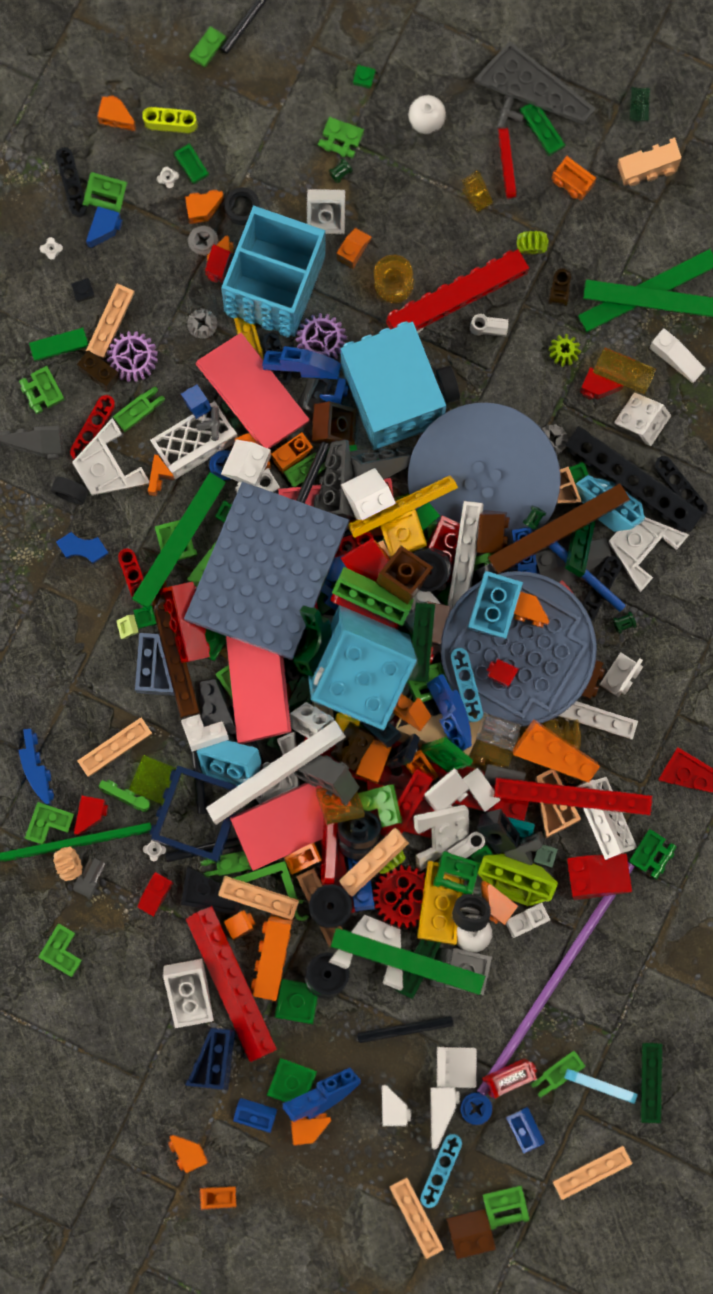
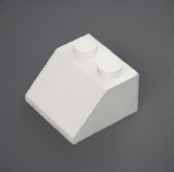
M308 189L307 224L325 230V234H344L345 190Z
M236 440L221 475L256 487L271 457V450L253 442Z
M375 468L341 484L351 509L358 520H364L396 504L388 485Z
M454 768L424 794V799L434 811L452 808V804L455 801L461 802L468 796L466 792L469 790V787Z
M382 1085L383 1126H407V1121H411V1110L407 1109V1105L386 1085Z

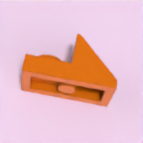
M155 454L148 493L151 496H157L158 491H161L162 480L160 478L175 480L173 474L161 458Z
M402 693L392 712L419 731L423 729L431 718V714L420 698L413 702Z
M314 842L284 857L292 875L321 861Z
M236 1187L200 1189L201 1209L236 1207Z

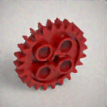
M401 865L399 871L394 868L392 873L389 871L385 873L386 878L383 876L379 877L382 883H375V886L379 889L373 890V894L377 895L373 900L378 902L374 908L381 910L378 916L383 914L385 916L383 922L389 919L391 920L390 926L395 922L398 929L401 924H404L405 929H408L409 923L416 927V921L420 922L422 900H415L413 893L420 892L423 897L425 880L423 879L424 872L418 875V868L412 872L410 866H408L407 870H404ZM398 880H406L408 886L401 888L398 885ZM415 884L416 886L408 894L407 900L404 899L394 911L392 908L400 900L401 895H404L410 886ZM385 895H394L395 902H387ZM403 906L408 907L410 914L403 915L400 908Z

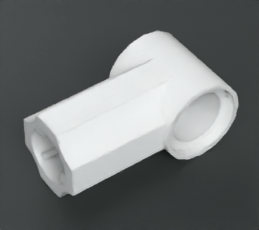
M477 314L472 318L470 331L474 335L487 334L504 337L507 335L508 319L491 318L483 314ZM481 322L484 327L478 328L474 323Z
M479 832L471 833L447 851L451 854L467 858L484 846L485 838ZM478 835L481 837L482 843L480 846L475 847L471 844L472 836Z

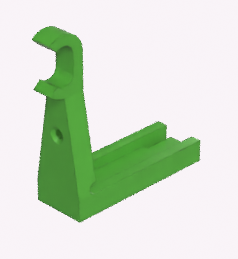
M285 861L234 877V879L249 882L278 871H283L281 876L288 897L297 899ZM298 900V904H302L304 900ZM297 909L294 914L296 919L304 921L309 917L308 915L299 916Z

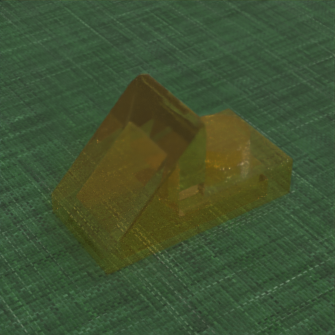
M476 170L461 180L465 187L462 191L477 212L493 203L480 172Z

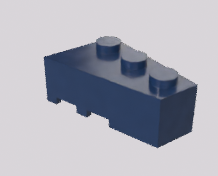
M217 1028L210 1029L197 1062H195L194 1069L185 1086L229 1090L235 1031Z

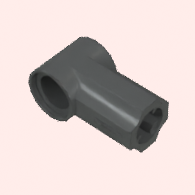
M90 856L82 875L77 878L74 884L73 891L91 898L106 864Z

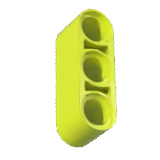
M148 107L142 114L145 126L151 130L192 133L197 128L196 116L192 111ZM150 116L156 117V119L153 121L147 120V118ZM167 118H174V121L171 122V123H168V122H166V119H167ZM187 119L193 121L191 124L188 125L184 123V121Z

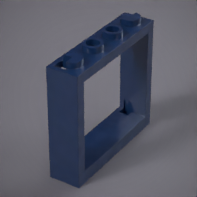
M177 765L176 770H172L169 778L172 781L169 788L166 787L164 791V804L158 808L156 817H159L157 824H153L151 827V839L163 845L219 863L232 827L230 817L236 815L237 811L224 819L212 853L160 836L182 774L230 791L238 786Z

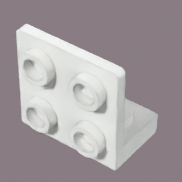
M633 393L615 420V424L638 434L645 444L651 446L671 415L663 404Z
M620 652L599 685L618 698L621 693L625 695L633 683L630 679H636L643 666L640 664L643 660L639 658L636 663Z
M437 1047V1087L475 1088L476 1048Z

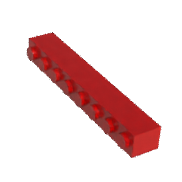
M519 249L507 251L503 254L502 258L498 260L496 258L486 263V266L474 268L470 271L469 275L465 277L461 275L449 285L443 284L437 289L438 291L432 294L428 292L416 302L410 301L404 306L405 308L391 311L387 316L386 323L391 330L402 322H413L418 331L527 275L529 267Z
M211 906L196 912L186 919L187 924L249 1061L253 1062L276 1051V1046L213 907Z

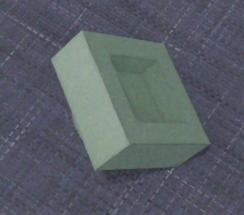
M542 845L536 851L533 862L552 868L558 849Z

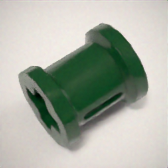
M345 159L340 160L341 163L335 168L328 170L336 183H340L344 176L353 172Z
M532 505L531 512L527 519L523 520V523L534 530H538L542 517L546 516L547 513L539 507Z
M631 611L620 618H612L618 634H621L623 630L637 627Z

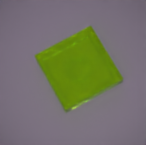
M143 755L129 790L163 805L165 801L163 798L166 787H170L172 781L169 778L172 770H176V768Z

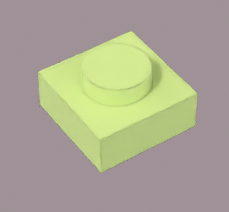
M127 615L117 620L121 639H127L139 633L134 615Z

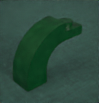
M303 605L299 612L306 625V640L302 649L293 660L299 673L313 677L331 640L332 630L329 618L321 616L318 609Z

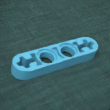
M456 648L451 654V661L460 696L469 721L478 722L483 716V710L469 655L465 649ZM460 651L461 654H465L462 661L463 664L468 663V667H461L457 670L456 666H460L458 659H454V656H457V652ZM462 670L468 671L470 679L467 681L460 680L459 673ZM472 689L475 692V697L472 700L465 699V690ZM478 702V705H474L475 710L480 712L476 719L473 716H469L468 713L471 712V706L466 707L465 703Z
M567 1069L564 1079L634 1104L638 1095Z
M451 1134L444 1139L420 1199L421 1203L427 1208H432L438 1203L458 1156L462 1142L457 1135ZM453 1137L456 1138L458 1146H454L451 1151L455 1152L454 1157L449 1153L443 1152L444 1148L446 1150L449 1149L450 1145L447 1141L448 1139L452 1140ZM442 1156L450 1158L451 1163L448 1167L444 1168L440 1165L439 1160ZM436 1174L441 1175L443 1178V1183L440 1186L432 1184V1177ZM428 1185L434 1189H439L438 1194L434 1191L433 1198L435 1201L426 1204L424 1196H428L431 1192L430 1189H427Z

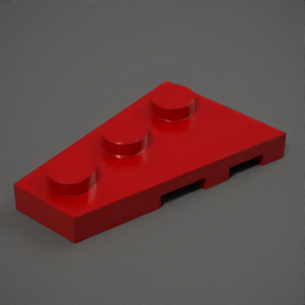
M677 747L657 781L713 793V768Z

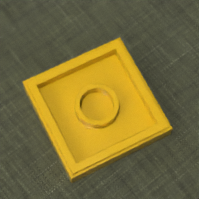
M415 509L380 525L390 558H392L400 546H403L410 552L427 546Z

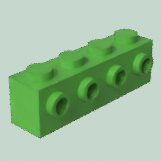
M343 567L332 591L333 594L399 625H403L414 601L412 599L407 605L375 581Z

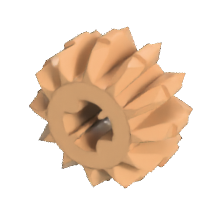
M67 847L54 853L53 862L61 879L71 881L82 874L83 866L75 849Z

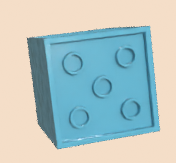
M253 205L221 287L226 315L231 318H242L249 324L256 323L262 325V328L269 331L274 329L286 337H290V335L295 337L326 256L325 230Z
M402 322L394 329H383L375 336H364L361 338V341L356 343L354 341L348 342L341 348V369L373 451L424 432L431 423L445 414V401L413 322Z
M339 605L331 622V640L314 676L308 675L311 700L384 730L417 661L410 635ZM320 667L325 668L317 686L314 685L313 683L318 670L320 669Z

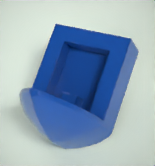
M338 378L335 395L320 394L319 397L326 402L331 401L342 404L343 396L347 397L349 386L346 385V379Z

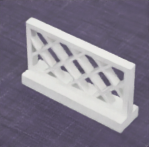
M215 401L210 404L211 408L218 407ZM220 408L219 417L222 419L219 420L220 424L226 425L228 430L219 433V440L217 441L211 440L210 437V441L207 443L199 442L201 434L211 435V431H198L196 428L190 427L191 422L194 420H201V423L211 421V418H206L207 413L198 419L192 414L150 440L175 479L207 461L215 453L235 444V438L238 437L237 433L231 427ZM179 429L185 430L183 439L174 437L175 431ZM189 431L198 433L196 441L187 440ZM162 439L169 440L167 449L159 447L157 442ZM172 441L182 442L180 451L171 450ZM185 443L195 445L194 450L190 453L183 452ZM169 453L179 455L177 461L172 464L168 461Z
M607 777L590 780V782L577 786L612 791ZM583 808L605 860L637 848L622 812Z

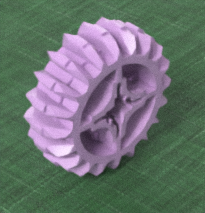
M321 313L318 315V319L314 315L311 316L312 321L306 318V325L300 324L301 330H297V335L300 336L296 338V342L300 343L297 345V348L338 359L337 353L341 354V348L346 344L343 341L347 340V336L343 335L345 328H341L342 323H336L335 317L329 320L328 314L325 318H322ZM320 326L328 327L331 330L324 331ZM314 328L315 335L306 341L307 334ZM319 334L324 338V345L323 342L318 341ZM337 337L335 345L329 350L327 344ZM310 347H319L322 352L314 351Z
M129 331L127 332V337L120 334L121 340L114 338L115 344L109 345L112 350L107 351V355L111 356L107 358V362L111 363L109 366L120 374L119 378L123 380L126 376L127 382H130L131 377H133L134 381L137 382V377L141 376L142 380L145 379V373L150 376L151 372L149 369L155 370L156 368L152 363L158 362V359L155 357L158 355V352L154 350L156 348L155 344H150L151 339L147 338L145 340V334L138 337V332L131 336ZM133 344L141 345L146 351L135 349ZM127 345V350L118 355L120 350ZM131 349L133 351V354L135 355L133 359L134 364L132 363V360H130ZM147 358L146 362L137 369L138 363ZM118 362L129 364L131 370L123 368Z

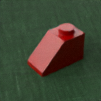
M213 244L205 268V273L209 280L216 283L218 281L224 282L232 262L230 251Z
M590 367L580 393H583V396L593 400L595 398L598 400L621 391L625 382Z
M497 659L496 662L492 661L486 671L489 672L488 677L508 688L519 669Z
M81 796L74 830L75 835H82L103 820V816H107L108 805H106L104 799Z
M155 872L145 888L137 907L154 917L174 883Z

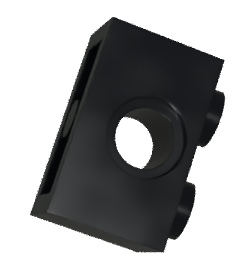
M501 809L481 814L478 830L497 854L517 849L520 833Z

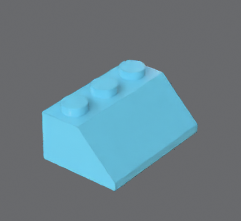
M485 571L467 629L506 639L523 582Z
M226 740L197 750L204 775L236 786L241 785L260 771L261 759L259 751L252 746Z

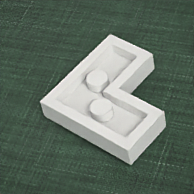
M199 714L181 720L191 751L229 740L223 721L204 727Z

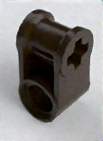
M560 268L555 272L548 304L553 302L564 304L567 307L571 274L567 269ZM563 275L567 281L559 282L557 277Z

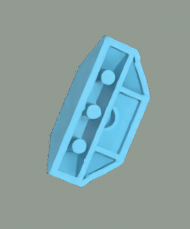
M587 475L575 484L583 504L616 486L614 482L593 478L590 475ZM628 493L629 502L598 519L614 532L631 530L645 519L642 503Z

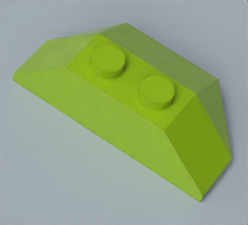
M505 854L484 856L478 871V875L483 881L490 883L510 900L526 906L551 901L558 884L543 867L535 864H525L506 857Z

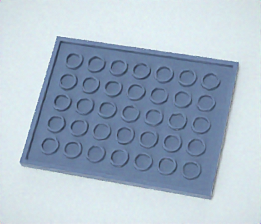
M242 481L184 620L293 660L306 629L299 610L303 605L311 608L315 607L349 524V519Z

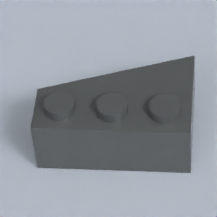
M319 755L293 772L295 776L315 788L318 785L326 789L327 795L332 796L334 794L341 799V803L346 806L359 789V786L349 772V767L343 762H335L327 755Z

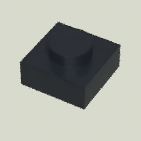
M89 278L71 283L77 303L95 297Z

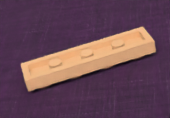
M116 284L86 351L89 350L97 357L105 359L110 348L109 345L112 343L133 298L134 290Z
M139 718L77 761L86 775L90 777L152 735V732L143 719Z
M394 828L346 873L339 882L349 895L354 896L401 852L409 842L398 829Z
M228 876L224 877L218 896L290 920L293 919L299 903L297 899Z
M621 1146L554 1180L553 1184L561 1200L626 1168L632 1162L624 1146Z
M405 1178L391 1185L390 1189L426 1259L444 1250L409 1180Z

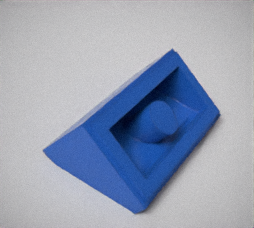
M240 1098L233 1121L271 1133L277 1109Z
M528 1107L506 1117L523 1153L545 1143Z

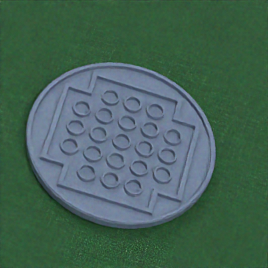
M497 403L466 404L452 409L437 418L419 438L409 463V494L449 475L456 482L457 489L430 501V504L440 514V517L443 515L460 523L464 501L483 503V511L507 512V517H510L509 529L505 531V536H508V546L513 544L511 530L528 527L523 523V520L527 519L532 505L539 507L547 513L546 516L542 517L538 527L541 528L546 525L554 512L560 493L561 476L559 461L546 433L524 413ZM476 551V555H479V556H480V555H483V554H486V553H477V551Z
M517 571L497 574L523 582L520 592L537 597L549 619L548 626L544 625L541 628L532 625V621L525 619L524 622H520L512 617L506 639L467 629L480 588V581L461 596L446 620L441 639L443 669L452 690H458L459 692L451 654L456 648L465 649L469 655L483 710L482 718L500 725L514 727L529 726L533 719L539 723H544L569 709L586 689L596 661L597 648L594 628L582 603L559 582L531 572ZM460 651L457 652V656H454V659H458L460 666H456L457 670L461 667H468V663L463 664L462 660L465 654H461ZM497 659H500L519 669L508 688L488 677L489 672L486 670L492 661L496 662ZM462 670L459 673L460 680H469L470 673ZM472 689L464 691L465 699L472 700L475 697V692ZM477 701L465 703L466 707L471 706L472 712L477 715L480 714L474 707L475 704L478 705Z

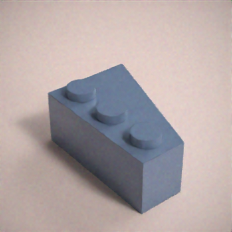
M139 633L136 693L175 696L159 634Z

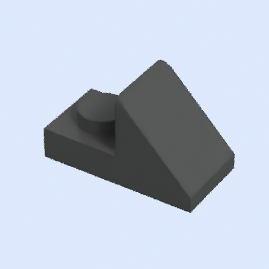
M542 831L519 839L517 849L506 851L504 854L506 857L532 865L534 861L532 852L539 850L544 842L545 837Z

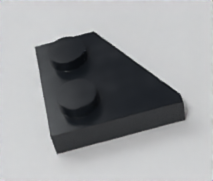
M414 733L389 753L385 765L390 769H394L411 763L419 748L420 737Z

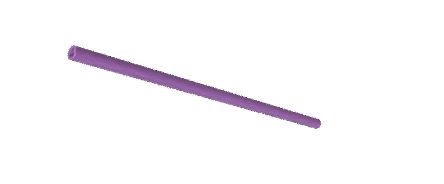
M628 862L629 873H631L634 866ZM616 895L604 896L488 1075L505 1067ZM483 1081L477 1091L486 1096L490 1087L488 1083Z

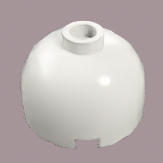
M430 95L420 96L410 106L409 120L412 127L419 133L431 134V132L441 129L444 124L445 108L438 98Z
M478 914L466 915L467 917L474 919L482 917ZM489 922L484 929L477 932H469L457 927L456 944L461 950L473 953L480 952L489 945L492 939V928Z

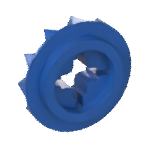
M228 450L215 453L209 464L211 473L222 480L231 479L221 475L222 467L219 466L224 463L226 458L228 459L231 452Z
M481 1093L469 1094L461 1103V1114L470 1124H483L491 1116L492 1104ZM470 1102L475 1105L483 1103L480 1108L482 1116L476 1112L471 1115L469 1114L473 1109Z

